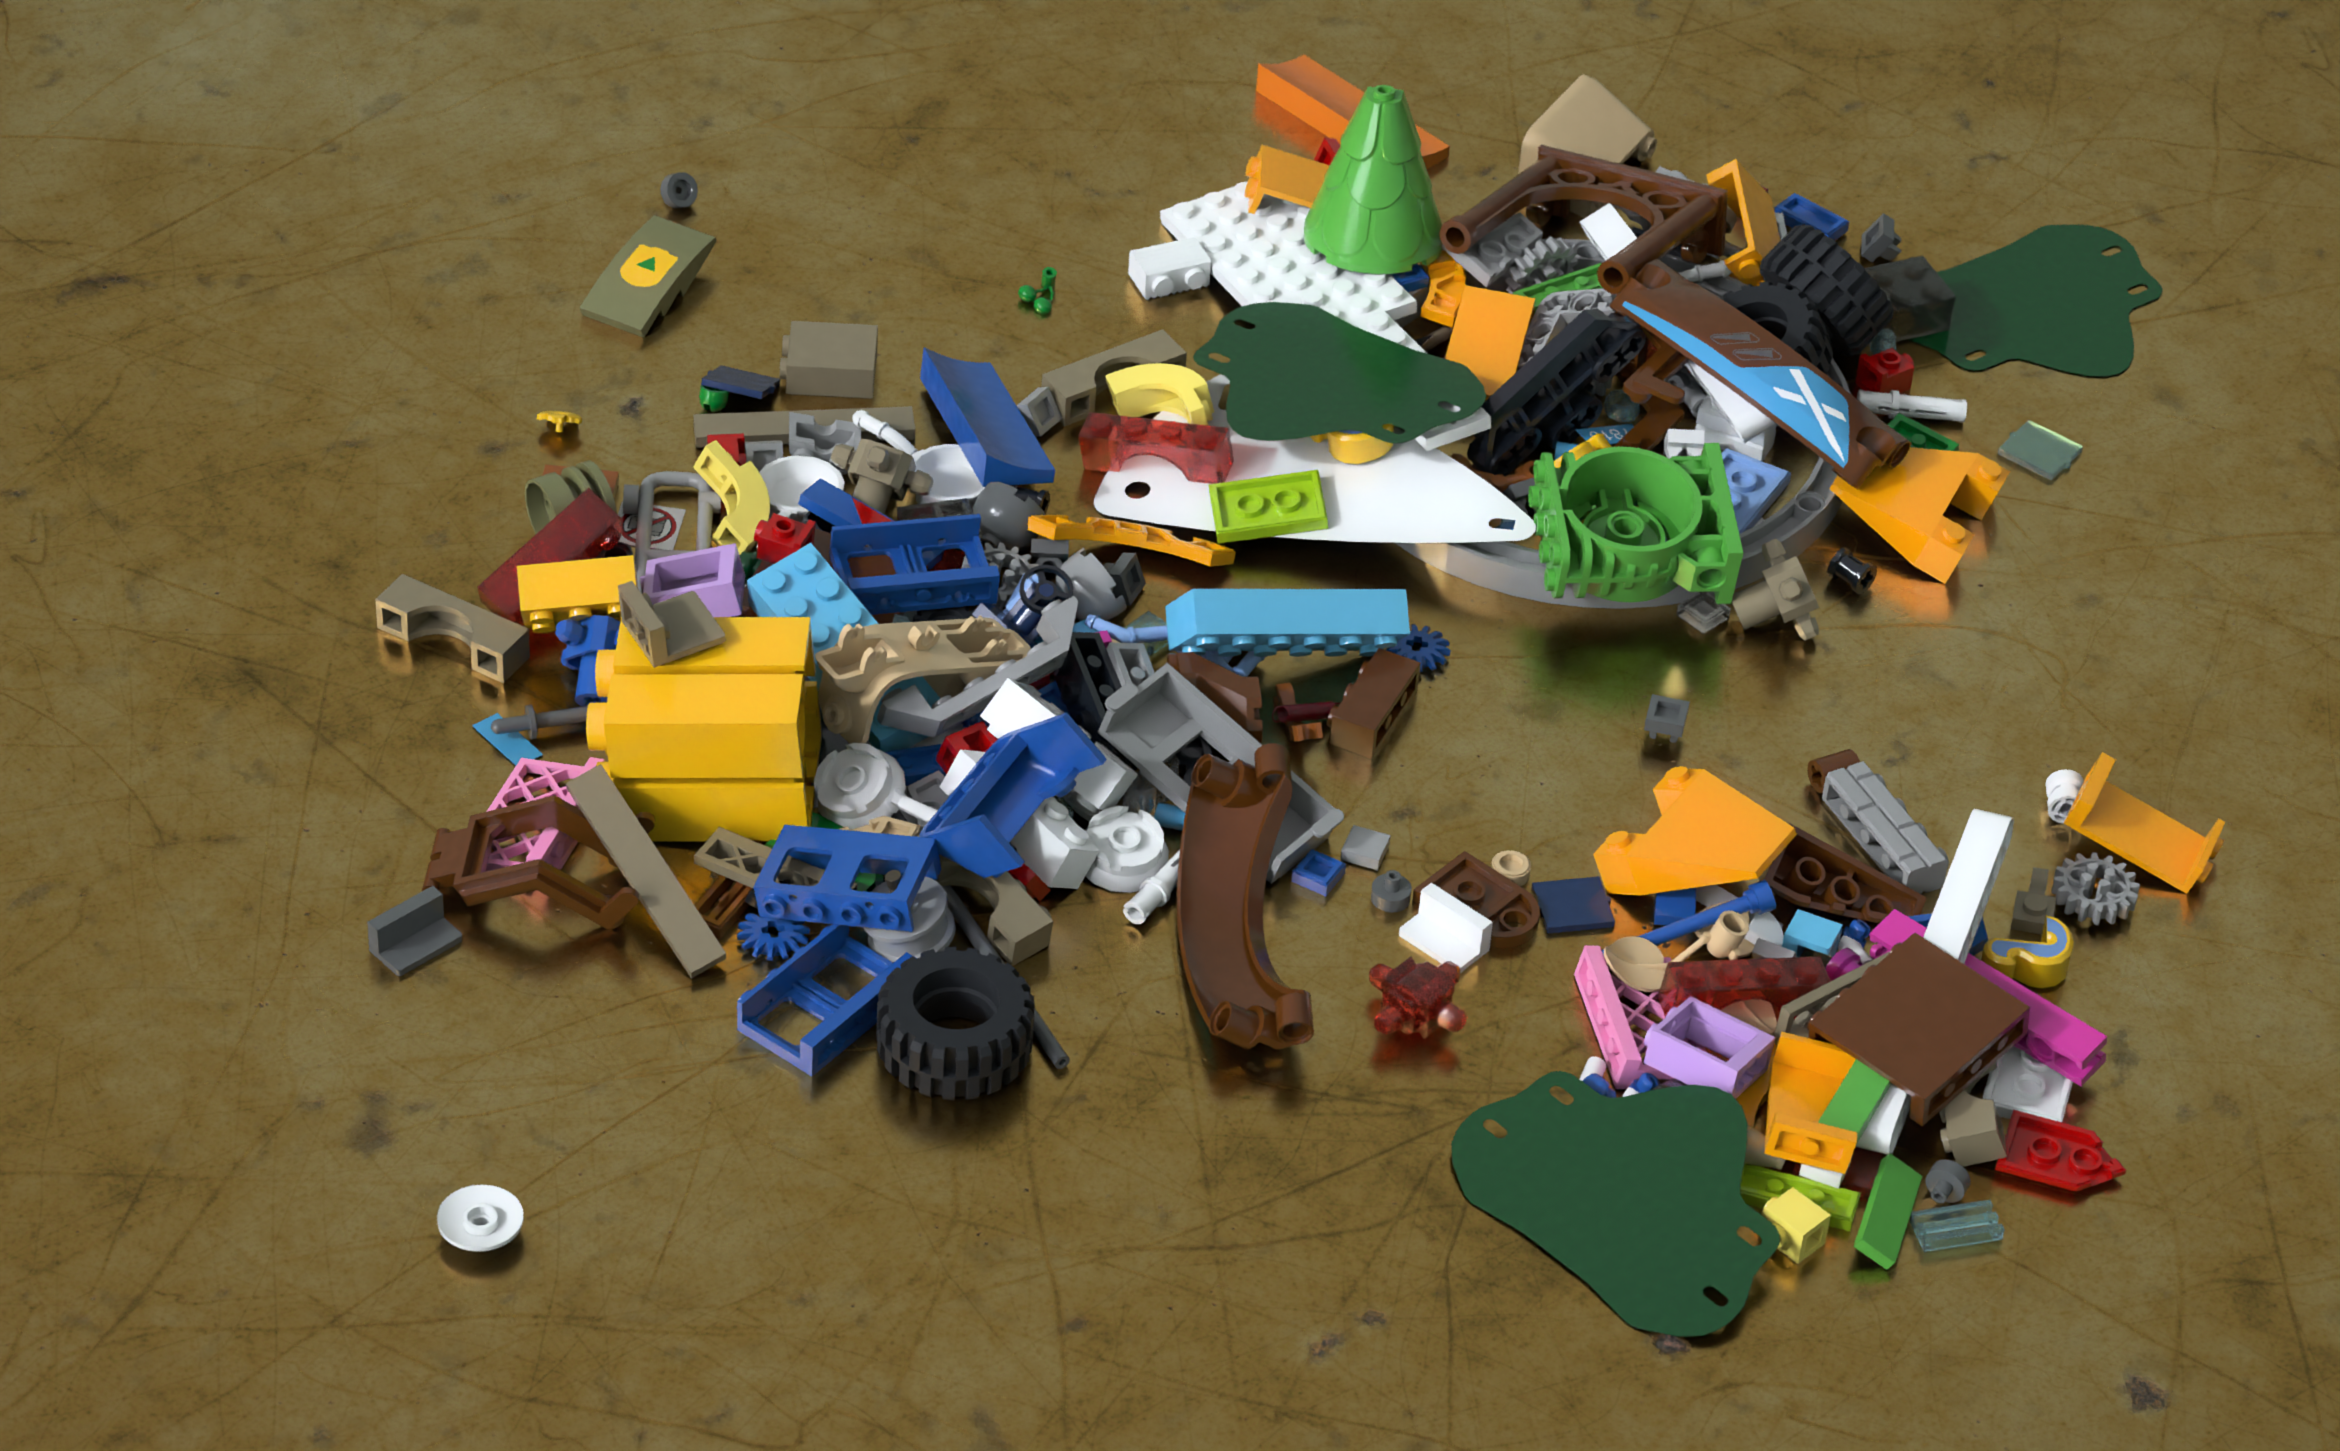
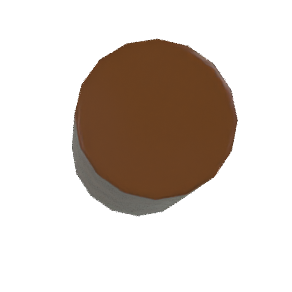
M1847 749L1811 760L1808 763L1807 771L1810 783L1815 791L1823 793L1825 777L1829 772L1843 767L1846 770L1848 766L1859 763L1860 760L1853 750Z

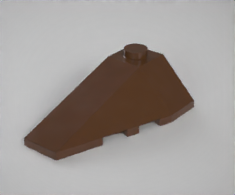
M1789 822L1788 824L1795 828L1797 835L1759 877V881H1767L1772 893L1795 905L1878 924L1894 909L1906 916L1920 915L1927 899L1922 894Z

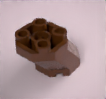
M1193 652L1167 654V663L1260 744L1262 743V720H1259L1262 697L1258 677H1242Z

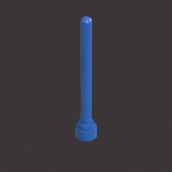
M1761 880L1749 885V890L1744 891L1742 897L1637 937L1647 939L1658 946L1715 924L1724 911H1734L1739 914L1749 911L1751 914L1758 912L1759 915L1775 910V898L1767 881Z

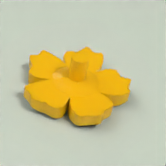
M544 411L537 414V419L539 420L546 419L556 423V432H563L564 422L582 423L580 415L570 412Z

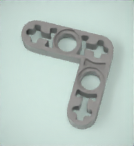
M1601 288L1559 291L1546 296L1539 304L1529 324L1517 370L1522 368L1561 332L1586 306L1590 305L1586 309L1598 308L1607 316L1610 313H1616L1609 305L1617 294H1611Z

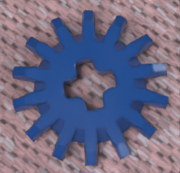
M1411 624L1410 634L1397 641V646L1385 649L1386 651L1421 662L1420 672H1423L1422 668L1425 667L1435 670L1436 661L1444 665L1446 659L1443 655L1450 656L1451 652L1446 647L1449 646V641L1441 638L1443 636L1440 631L1428 634L1431 630L1430 626H1424L1421 631H1418L1416 624ZM1414 642L1421 643L1419 651L1412 650Z
M748 913L745 916V919L748 921L738 924V929L743 931L737 933V940H746L741 945V948L745 951L752 947L754 949L752 956L756 958L760 954H764L767 956V960L773 961V956L781 955L784 960L789 958V951L796 952L800 948L797 943L807 945L809 941L803 935L810 934L809 927L801 925L805 921L760 918L756 914ZM768 927H776L777 931H781L778 937L774 938L769 933H766L768 932Z

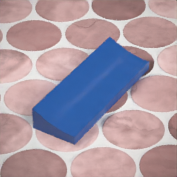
M924 347L920 379L982 486L986 487L989 482H1001L1007 485L1054 483L1055 469L992 364L956 360Z

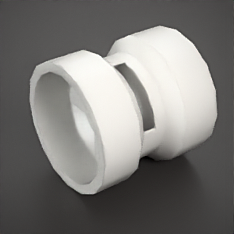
M2058 770L2052 773L2046 780L2048 814L2052 820L2064 824L2065 818L2083 784V777L2076 771Z

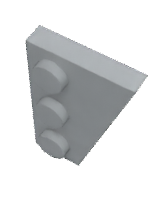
M1518 213L1485 235L1464 253H1452L1443 244L1441 248L1487 288L1516 264L1514 261L1516 257H1523L1525 255V248L1528 247L1531 250L1535 248L1536 242L1538 240L1541 241L1543 232L1522 213Z

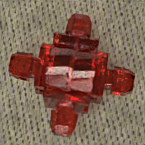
M1411 956L1395 969L1385 964L1375 965L1369 972V981L1371 985L1383 992L1381 1010L1376 1013L1374 1018L1375 1029L1384 1035L1393 1033L1397 1029L1406 1034L1420 1032L1423 1039L1439 1027L1452 1032L1460 1031L1466 1025L1467 1015L1464 1010L1452 1003L1455 985L1460 979V967L1451 961L1444 962L1437 967L1428 961L1415 963Z

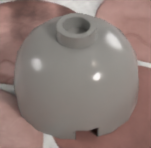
M1082 548L1062 564L1060 569L1070 577L1073 584V596L1078 600L1075 618L1079 621L1085 620L1089 614L1098 615L1101 619L1109 621L1126 610L1127 606L1123 596L1115 598L1112 593L1116 583L1092 553L1086 555V549ZM1057 575L1055 585L1058 591L1069 594L1067 584Z

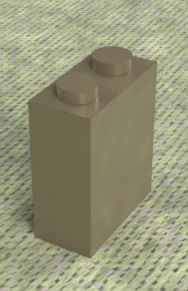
M791 321L790 335H783V357L780 359V379H786V394L873 399L878 325Z

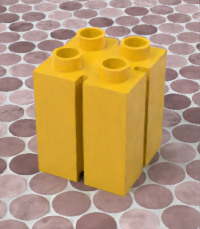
M621 617L616 650H598L595 667L598 697H608L607 703H589L586 719L587 744L590 751H605L609 762H597L596 766L600 764L603 766L634 815L636 816L640 812H649L654 815L656 819L655 825L648 833L652 841H707L719 827L753 841L777 840L784 824L811 827L815 789L814 786H805V783H814L819 766L822 725L817 681H805V677H815L816 674L810 617H714L725 633L726 641L724 643L657 667L652 666L623 624Z

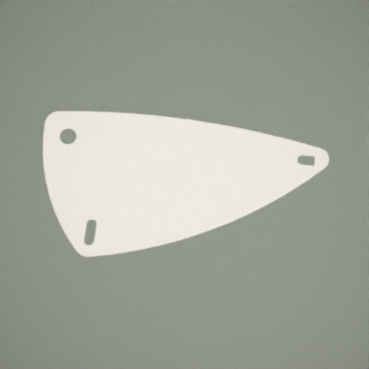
M1221 374L1206 382L1214 408V413H1212L1213 420L1208 422L1211 433L1210 437L1197 441L1188 422L1182 416L1167 411L1160 412L1121 451L1105 475L1094 498L1096 510L1107 516L1215 531L1208 485L1319 470L1328 519V529L1271 537L1350 542L1470 543L1520 541L1531 537L1536 531L1534 521L1495 487L1436 448L1426 451L1415 439L1404 443H1394L1385 455L1373 461L1362 464H1349L1333 458L1329 452L1328 439L1316 443L1311 437L1281 441H1260L1242 437L1233 431L1227 422L1226 410L1218 407L1224 387L1230 384V381ZM1394 426V433L1402 434L1405 432ZM1133 482H1144L1151 488L1147 496L1139 499L1128 497L1125 489ZM1495 518L1516 520L1513 530L1492 528L1489 526V521Z

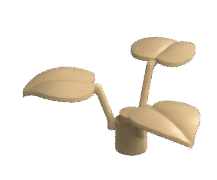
M1721 902V903H1717V904L1711 905V906H1709V907H1707V908L1701 910L1700 912H1703V911H1705V910H1708V909H1710V908L1716 907V906L1721 905V904L1726 903V902ZM1734 911L1722 912L1715 924L1695 931L1699 939L1667 963H1664V956L1660 949L1642 937H1623L1603 949L1604 957L1610 969L1622 982L1639 991L1657 992L1663 990L1668 984V977L1665 971L1673 970L1704 944H1707V949L1713 956L1718 958L1729 957L1725 977L1727 988H1721L1715 993L1713 997L1714 1008L1770 1035L1775 1033L1777 1026L1776 1016L1764 992L1749 981H1740L1735 985L1733 980L1737 959L1752 954L1755 946L1744 938L1749 931V923L1751 921L1748 911L1742 914Z

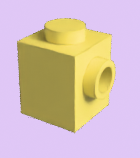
M1792 1187L1780 1197L1775 1196L1771 1198L1764 1206L1761 1215L1776 1226L1780 1235V1243L1777 1249L1797 1264L1826 1243L1831 1215Z

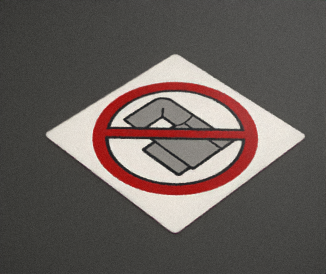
M623 501L618 512L617 529L610 536L609 542L619 541L635 546L638 515L623 514ZM653 505L652 549L674 550L686 512L685 509Z

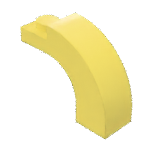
M1154 363L1137 365L1105 375L1113 405L1123 423L1150 413L1167 411L1182 416L1188 422L1197 441L1211 436L1208 422L1213 420L1212 413H1214V408L1206 381L1195 371L1174 364Z

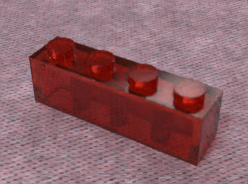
M590 488L586 489L477 586L480 602L492 613L514 623L524 625L520 610L517 566L593 559L602 550L608 551L613 548L620 540L621 533H623L620 516Z

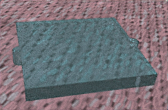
M2028 420L2019 430L2010 433L2009 439L1998 448L1997 454L2053 480L2064 468H2070L2071 461L2082 452L2083 446Z

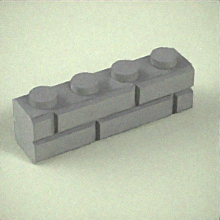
M1862 761L1848 766L1846 770L1843 767L1826 775L1822 794L1823 801L1885 875L1920 894L1923 891L1927 893L1940 889L1944 885L1946 871L1949 866L1946 852L1941 847L1936 848L1930 841L1925 827L1919 822H1914L1907 813L1904 802L1900 798L1893 797L1886 788L1885 781L1880 774H1874L1866 763Z

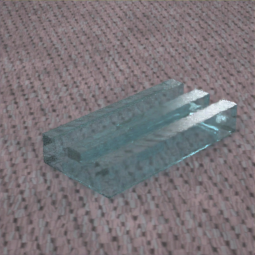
M1991 1200L1913 1211L1910 1217V1224L1924 1252L2003 1240L2005 1232L2003 1225L1998 1224L1999 1216L1997 1212H1992L1993 1204Z

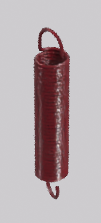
M1328 701L1277 706L1273 710L1272 720L1276 723L1280 721L1285 723L1328 719L1332 707L1340 703ZM1277 708H1279L1278 721L1274 720L1273 714Z

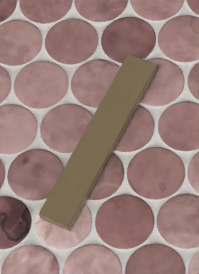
M912 406L693 414L695 447L697 448L705 447L707 445V435L744 433L745 442L782 440L783 444H789V412L812 415L817 424L829 426L835 420L853 422L854 413L863 410L882 422H888L891 428L899 432L907 440L915 439V423ZM861 428V439L886 441Z
M600 764L567 782L566 789L631 888L638 891L639 900L691 979L725 960L726 952L603 766Z

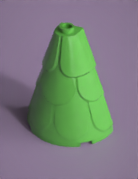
M1388 85L1367 87L1341 136V146L1325 173L1324 182L1305 218L1303 238L1307 248L1314 255L1319 254V252L1326 255V262L1333 266L1368 274L1404 273L1412 271L1413 264L1422 262L1423 265L1427 266L1443 252L1440 239L1442 222L1432 194V183L1420 151L1422 144L1404 90L1394 89Z

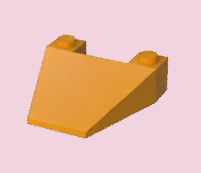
M1910 447L1905 458L1896 467L1890 468L1886 464H1883L1881 468L1876 466L1858 490L1838 475L1829 489L1913 566L1946 584L1975 534L1963 528L1960 524L1944 517L1945 510L1949 503L1981 521L2010 471L1979 453Z
M1679 766L1667 771L1663 779L1653 788L1662 816L1646 834L1628 833L1626 831L1613 832L1593 855L1607 894L1646 895L1758 879L1797 834L1794 827L1705 769H1687L1684 766Z

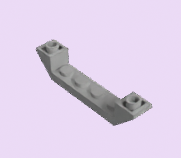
M1075 596L1063 602L1058 599L1048 604L1041 611L1042 616L1036 630L1044 641L1030 649L1027 656L1017 662L1014 659L1006 661L997 668L996 674L985 680L983 677L974 679L964 687L962 693L953 698L951 695H946L937 700L932 707H930L915 684L903 691L901 688L894 689L882 699L877 720L884 726L935 738L985 710L1007 678L1030 685L1062 667L1069 651L1078 600Z

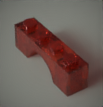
M1089 412L1078 436L1083 466L1087 470L1119 472L1126 460L1134 456L1151 455L1163 458L1174 464L1182 471L1188 481L1216 484L1225 482L1234 462L1229 428Z
M1820 956L1668 962L1659 990L1658 1000L1665 1018L1672 1007L1680 1006L1690 996L1718 1010L1743 1000H1764L1774 1004L1780 1013L1782 1006L1831 981Z

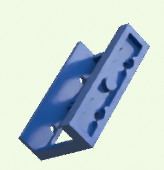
M980 514L832 527L829 556L833 569L871 615L980 605L981 602L997 603L1000 574L997 565H988L979 538ZM961 549L966 554L970 568L927 572L922 553L934 550ZM887 555L891 558L896 573L894 575L853 578L848 559Z
M784 824L753 887L759 916L763 918L913 932L914 924L911 906L925 876L937 880L942 868L935 838ZM788 855L817 868L825 869L820 882L814 886L776 883L775 880ZM891 870H898L902 876L896 890L892 893H875L851 889L859 872L886 875Z
M828 925L821 931L819 936L805 947H800L793 957L782 966L770 971L761 983L752 990L742 994L737 1001V1030L810 1076H814L877 1023V1003L881 986L896 967L901 969V963L913 955L906 952L893 963L849 936V926ZM837 958H844L876 977L848 1001L812 979ZM786 1001L796 1004L822 1020L819 1025L800 1039V1045L789 1043L758 1022Z

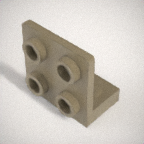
M633 581L618 585L622 622L653 667L672 662L726 641L724 631L695 591H690L652 605L648 594H641Z

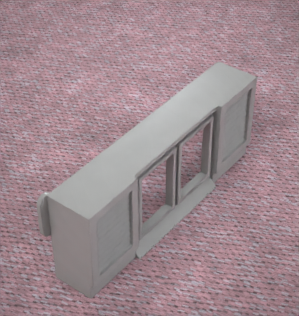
M1168 663L1138 686L1133 683H1127L1109 696L1105 701L1107 711L1098 730V733L1140 769L1139 773L1184 813L1186 812L1190 786L1164 764L1199 735L1227 758L1230 764L1240 759L1255 766L1254 753L1262 746ZM1291 771L1292 797L1277 834L1267 871L1266 880L1270 884L1281 878L1298 864L1311 849L1315 850L1326 841L1332 830L1344 819V813L1329 804L1293 771Z

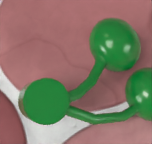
M1052 267L1043 269L1041 280L1043 288L1035 290L1030 285H1023L1018 290V295L1023 301H1034V308L1038 313L1047 314L1052 310L1051 302L1054 297L1053 287L1056 282V270ZM1047 289L1050 290V300L1044 297L1036 299L1037 293Z

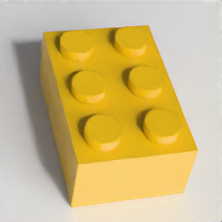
M633 555L517 566L520 610L526 628H532L535 633L553 632L556 630L558 622L562 620L572 619L580 621L593 615L610 616L620 621L621 609L618 585L633 581L638 588Z

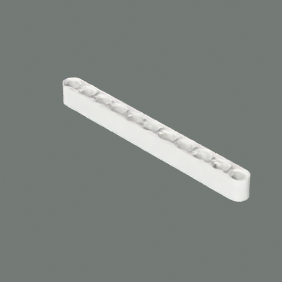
M1610 203L1580 221L1584 232L1605 261L1637 239ZM1691 360L1685 364L1744 443L1776 424Z
M1975 808L1971 812L1923 937L1963 964L1966 961L2008 850L2014 827L2013 817ZM1891 1084L1855 1147L1887 1155L1889 1153L1892 1154L1911 1106V1096L1894 1084Z

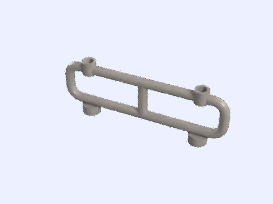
M656 472L648 475L642 481L640 488L639 485L624 484L623 514L638 515L634 561L638 590L641 594L643 593L640 577L645 576L647 560L692 552L691 550L650 549L654 490L660 486L693 487L699 490L696 551L711 548L713 514H721V498L698 473Z

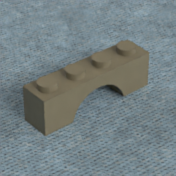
M1162 329L1042 374V387H1049L1062 416L1060 423L1063 426H1067L1095 415L1096 396L1108 388L1105 375L1137 365L1154 363L1186 367L1187 352Z
M401 574L375 599L377 628L408 642L421 636L433 634L458 638L471 648L472 670L499 682L505 683L530 658L528 628L404 574Z
M939 855L942 870L937 880L934 879L941 886L957 885L971 888L982 894L991 903L994 912L990 916L987 938L1007 963L1014 966L1049 946L1053 927L1052 917L1045 907L1039 906L1031 898L1020 880L1014 879L1007 871L997 878H993V876L983 878Z
M1997 1061L1939 1111L1942 1122L1946 1123V1128L1940 1129L1944 1150L1946 1153L1952 1152L1956 1163L1962 1167L2007 1157L2004 1127L1994 1100L1981 1099L1970 1095L1974 1085L1983 1076L1997 1068Z

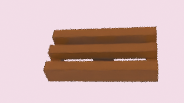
M722 875L718 877L695 904L698 912L717 939H721L750 906L744 901L753 889L737 882L729 892L724 893L734 880ZM723 894V896L719 899V903L710 912V914L708 916L704 915L710 909V907L717 901V899Z

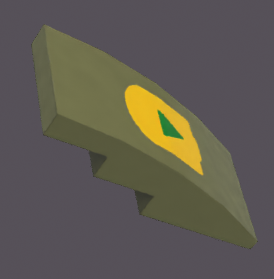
M654 215L629 239L598 278L579 307L582 315L644 338L658 315L662 317L666 315L676 296L684 297L715 245L716 238Z

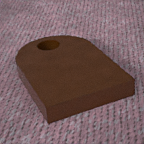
M1466 851L1462 852L1414 889L1412 901L1418 905L1420 904L1421 890L1430 883H1433L1492 921L1491 948L1506 949L1523 945L1532 939L1537 932L1540 908L1533 895ZM1516 922L1523 926L1516 928L1507 925V923Z

